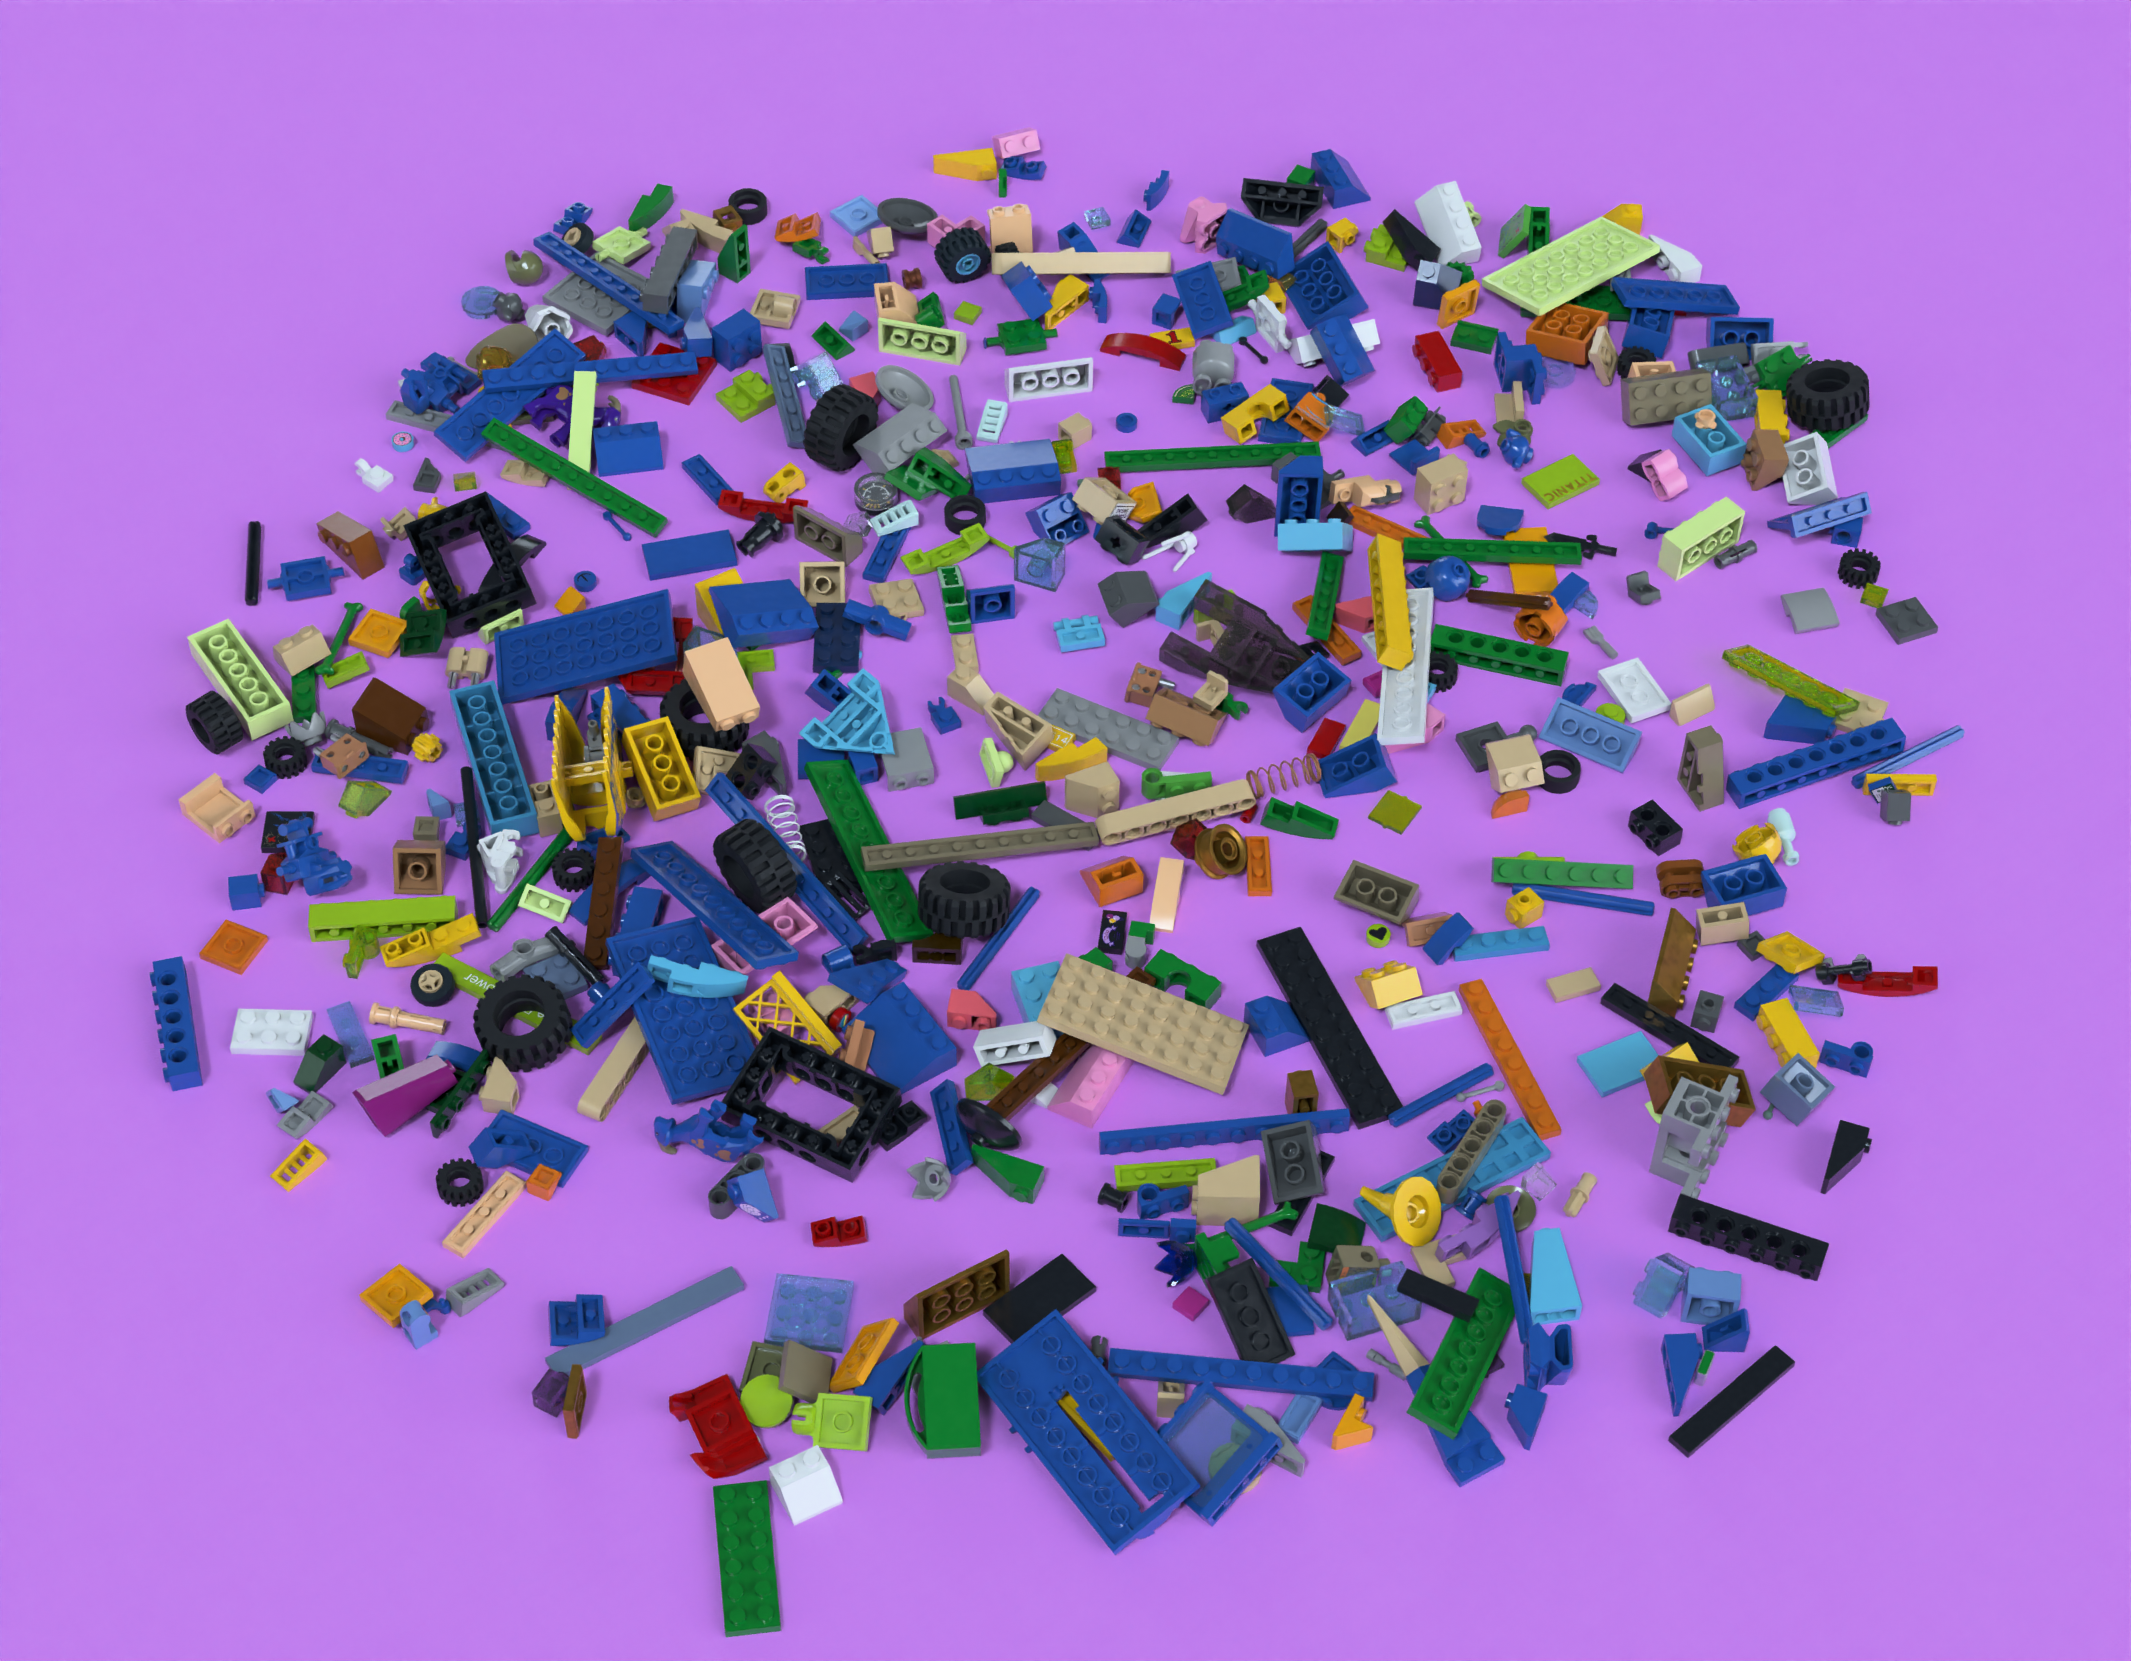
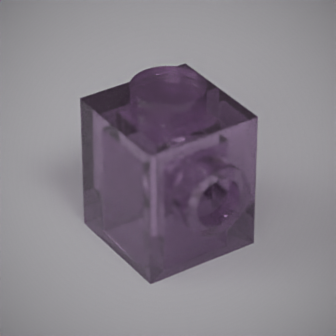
M549 1368L531 1392L534 1407L557 1418L564 1406L569 1376L564 1372H556Z

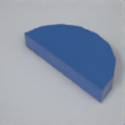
M1589 682L1575 685V683L1571 684L1564 690L1562 699L1582 707L1596 691L1597 685Z

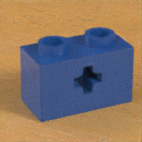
M1242 382L1203 390L1201 394V411L1208 424L1221 421V417L1249 398V394Z

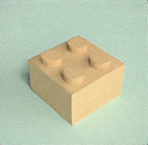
M1453 453L1417 468L1414 500L1427 515L1464 501L1468 476L1467 467Z

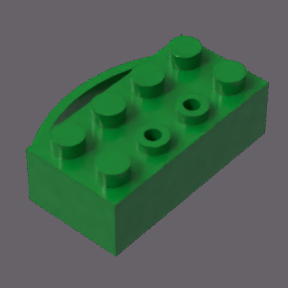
M975 1343L922 1345L910 1365L904 1389L905 1415L912 1436L927 1455V1459L981 1456ZM915 1374L921 1375L918 1390V1410L924 1427L922 1432L916 1430L910 1410V1391Z

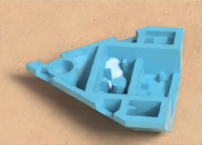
M864 668L847 683L851 693L822 723L814 717L799 732L802 738L818 749L895 755L880 682Z

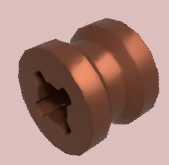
M919 267L914 268L912 271L902 270V281L905 289L910 290L911 287L922 288Z

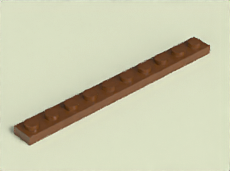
M1138 966L1126 976L1152 987L1156 983L1155 977ZM1064 1033L1056 1040L1049 1057L1036 1058L986 1106L1009 1121L1084 1052L1091 1043Z

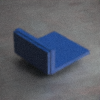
M1414 439L1389 453V456L1411 475L1417 474V468L1439 460L1440 449L1436 446L1428 450Z

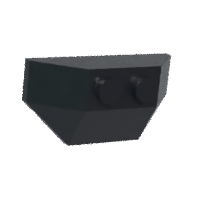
M1243 178L1241 200L1256 219L1268 224L1300 227L1322 207L1324 187Z

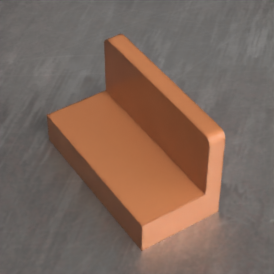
M1439 912L1409 918L1400 924L1405 928L1407 946L1426 944L1434 933L1452 917V914Z

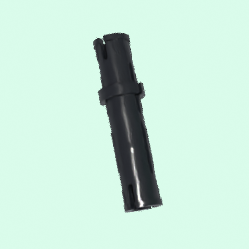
M557 926L552 927L545 934V937L559 950L560 956H565L591 985L598 981L603 982L606 979L575 947L576 943L573 940H569Z

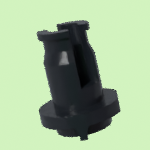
M759 511L755 515L756 524L744 535L742 540L736 542L738 549L745 556L749 553V556L752 558L754 553L763 548L770 540L779 542L783 538V526L776 518L775 513Z

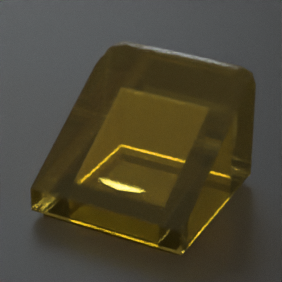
M1287 273L1279 280L1267 275L1268 282H1278L1283 293L1297 280L1290 273Z

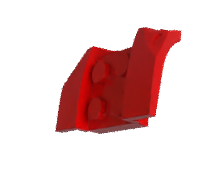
M727 1374L692 1390L669 1397L670 1413L679 1422L689 1420L704 1452L693 1453L690 1456L709 1477L717 1479L734 1476L768 1460Z

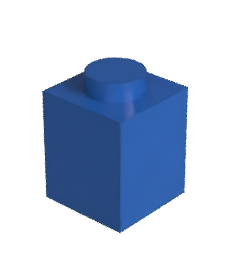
M257 874L228 877L229 899L233 911L262 907L261 897H265L264 883H259Z

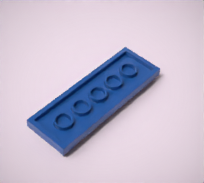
M1613 277L1611 282L1623 306L1630 309L1636 307L1648 310H1679L1687 313L1693 311L1704 314L1720 313L1722 315H1738L1740 306L1726 285Z

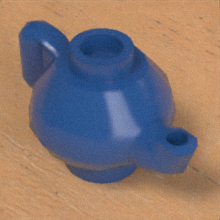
M1511 428L1507 429L1506 438L1501 442L1500 450H1502L1504 460L1509 465H1512L1513 468L1518 469L1522 463L1527 464L1531 460L1533 448L1529 447L1528 440L1521 433Z

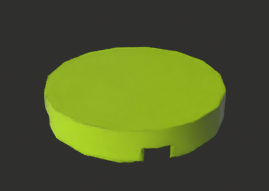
M769 1374L757 1376L750 1380L742 1390L740 1397L741 1405L750 1423L756 1427L764 1429L777 1427L792 1413L794 1405L793 1395L778 1389V1376Z

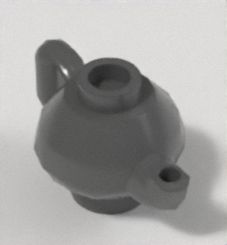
M500 292L492 303V306L496 308L498 318L503 321H513L514 319L518 321L525 311L522 309L521 298L516 293L504 294Z

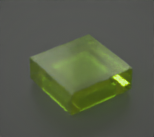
M1867 583L1860 603L1875 608L1883 607L1889 589Z

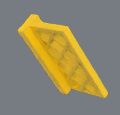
M780 970L772 976L771 980L733 1008L735 1014L759 1042L763 1037L758 1031L759 1023L774 1024V1029H776L777 1025L792 1026L791 1037H793L794 1027H803L809 1032L808 1040L799 1041L812 1046H820L825 1053L833 1057L841 1051L842 1044ZM772 988L777 994V1003L762 1002L763 993ZM781 999L784 1004H779V1000ZM747 1005L758 1006L757 1018L746 1017L741 1010ZM761 1006L776 1008L775 1020L760 1019ZM778 1009H789L793 1013L792 1022L777 1020ZM786 1073L795 1085L801 1081V1079Z

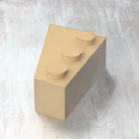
M998 691L983 706L986 723L1025 771L1054 739L1052 726L1049 722Z

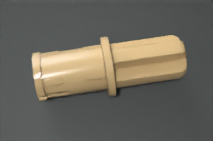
M1583 1173L1576 1187L1570 1190L1571 1196L1563 1207L1567 1217H1576L1583 1204L1589 1201V1194L1597 1183V1178L1593 1174Z

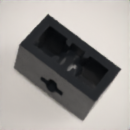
M1118 515L1107 517L1095 537V540L1101 544V548L1112 552L1117 556V560L1123 564L1138 562L1150 542L1148 538Z

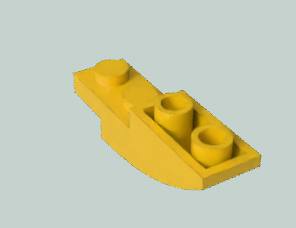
M471 913L430 932H427L425 927L380 946V950L387 967L413 966L435 961L443 952L449 956L462 951V944L482 935L476 918Z

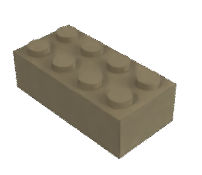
M1703 368L1620 379L1622 421L1630 426L1675 420L1676 416L1712 404L1711 372Z

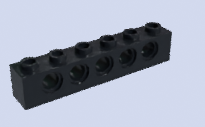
M1683 1194L1679 1195L1668 1232L1674 1233L1679 1237H1686L1703 1245L1722 1249L1729 1254H1736L1753 1262H1760L1777 1270L1787 1271L1804 1279L1814 1281L1818 1280L1829 1246L1827 1242Z

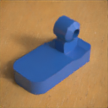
M411 553L407 554L403 561L405 566L399 569V575L401 579L414 586L426 578L417 556Z

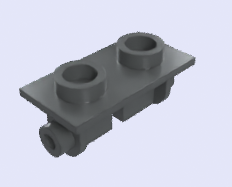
M1440 406L1434 412L1429 410L1423 418L1424 423L1419 424L1409 442L1416 439L1424 447L1430 445L1441 425L1446 423V418L1438 413L1441 408Z

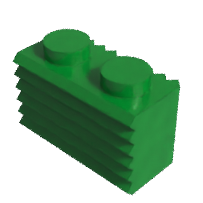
M1413 396L1398 407L1387 426H1385L1384 432L1396 444H1400L1411 434H1414L1428 412V408L1417 396Z

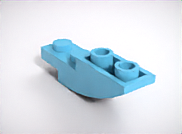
M651 955L647 967L654 979L668 983L667 992L701 998H721L744 994L749 977L738 971L720 968L715 964L701 962L699 969H695L690 965L679 964L669 961L664 957Z

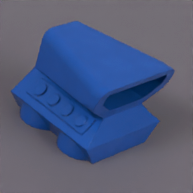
M1539 1322L1527 1328L1526 1342H1524L1523 1347L1524 1386L1541 1391L1545 1385L1566 1384L1573 1368L1570 1325H1558L1550 1337Z

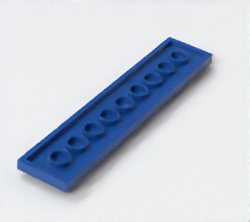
M673 841L631 849L630 857L754 969L762 970L766 967L785 965L788 962L798 960L799 952Z

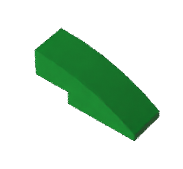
M657 183L650 196H641L628 220L629 231L634 232L642 227L648 229L666 214L674 203L672 186Z
M1271 797L1264 808L1260 825L1300 837L1333 839L1339 819L1298 801L1292 806Z

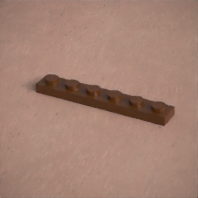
M622 837L598 838L584 956L597 970L609 969V952L605 942L606 938L613 936L624 847Z

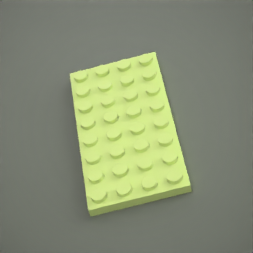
M1601 216L1482 278V286L1535 315L1541 316L1621 272L1634 267L1638 263L1649 259L1660 252V245Z

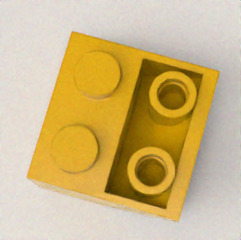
M1389 961L1383 964V968L1377 970L1374 967L1367 968L1361 971V975L1354 977L1368 1005L1372 1008L1381 1009L1423 995L1416 967L1406 965L1405 962Z

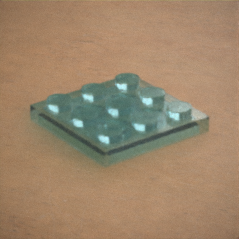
M777 1273L764 1343L784 1347V1342L790 1339L812 1350L843 1353L854 1291V1281Z

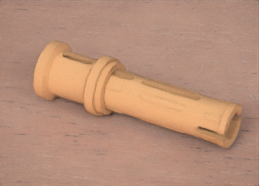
M377 1002L373 1003L369 1015L370 1024L381 1023L389 1025L390 1028L401 1026L443 1035L446 1029V1019L402 1011L397 1006L393 1008L380 1006Z

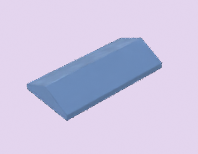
M1558 697L1538 738L1623 773L1635 754L1642 731Z

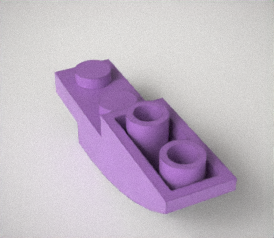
M1518 1190L1511 1194L1509 1192L1502 1194L1509 1197L1512 1215L1521 1195ZM1494 1203L1480 1206L1475 1211L1472 1223L1464 1226L1459 1231L1460 1233L1454 1236L1447 1235L1438 1242L1435 1256L1440 1263L1460 1252L1468 1260L1481 1252L1499 1236L1500 1230Z

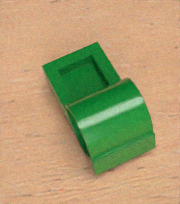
M932 292L918 302L919 313L915 315V320L919 325L941 328L945 325L940 300L939 296Z

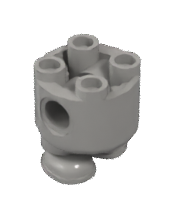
M1203 340L1193 352L1192 362L1193 390L1195 393L1201 395L1203 390L1232 384L1235 356L1232 345Z

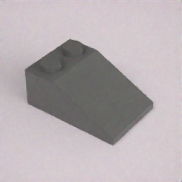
M1310 1120L1261 1131L1274 1204L1324 1194L1321 1153L1316 1127Z

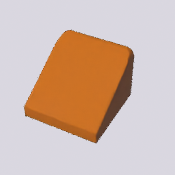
M539 1163L526 1181L527 1192L549 1201L562 1173Z

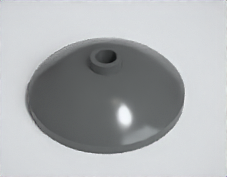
M907 198L887 199L882 201L877 208V215L883 224L887 227L891 226V229L898 233L907 235L926 233L927 223L938 217L937 213L930 206Z

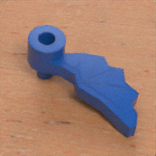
M440 1298L439 1303L434 1299H430L422 1305L427 1313L431 1310H439L442 1314H448L451 1311L449 1301L444 1300V1298Z

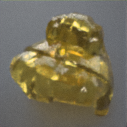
M485 346L476 355L477 377L483 382L482 370L509 368L513 364L511 353L506 348Z

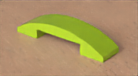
M977 523L961 530L960 537L925 553L921 549H917L900 558L910 574L930 573L937 571L936 567L952 566L979 550L990 539L981 524Z

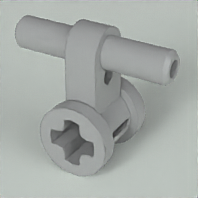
M590 720L588 722L589 730L587 731L588 745L584 746L585 763L603 760V756H605L601 730L598 728L596 720Z

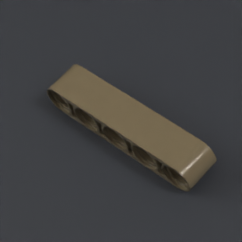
M1489 1100L1484 1104L1439 1174L1436 1190L1441 1203L1451 1204L1458 1199L1502 1130L1506 1106L1500 1100Z

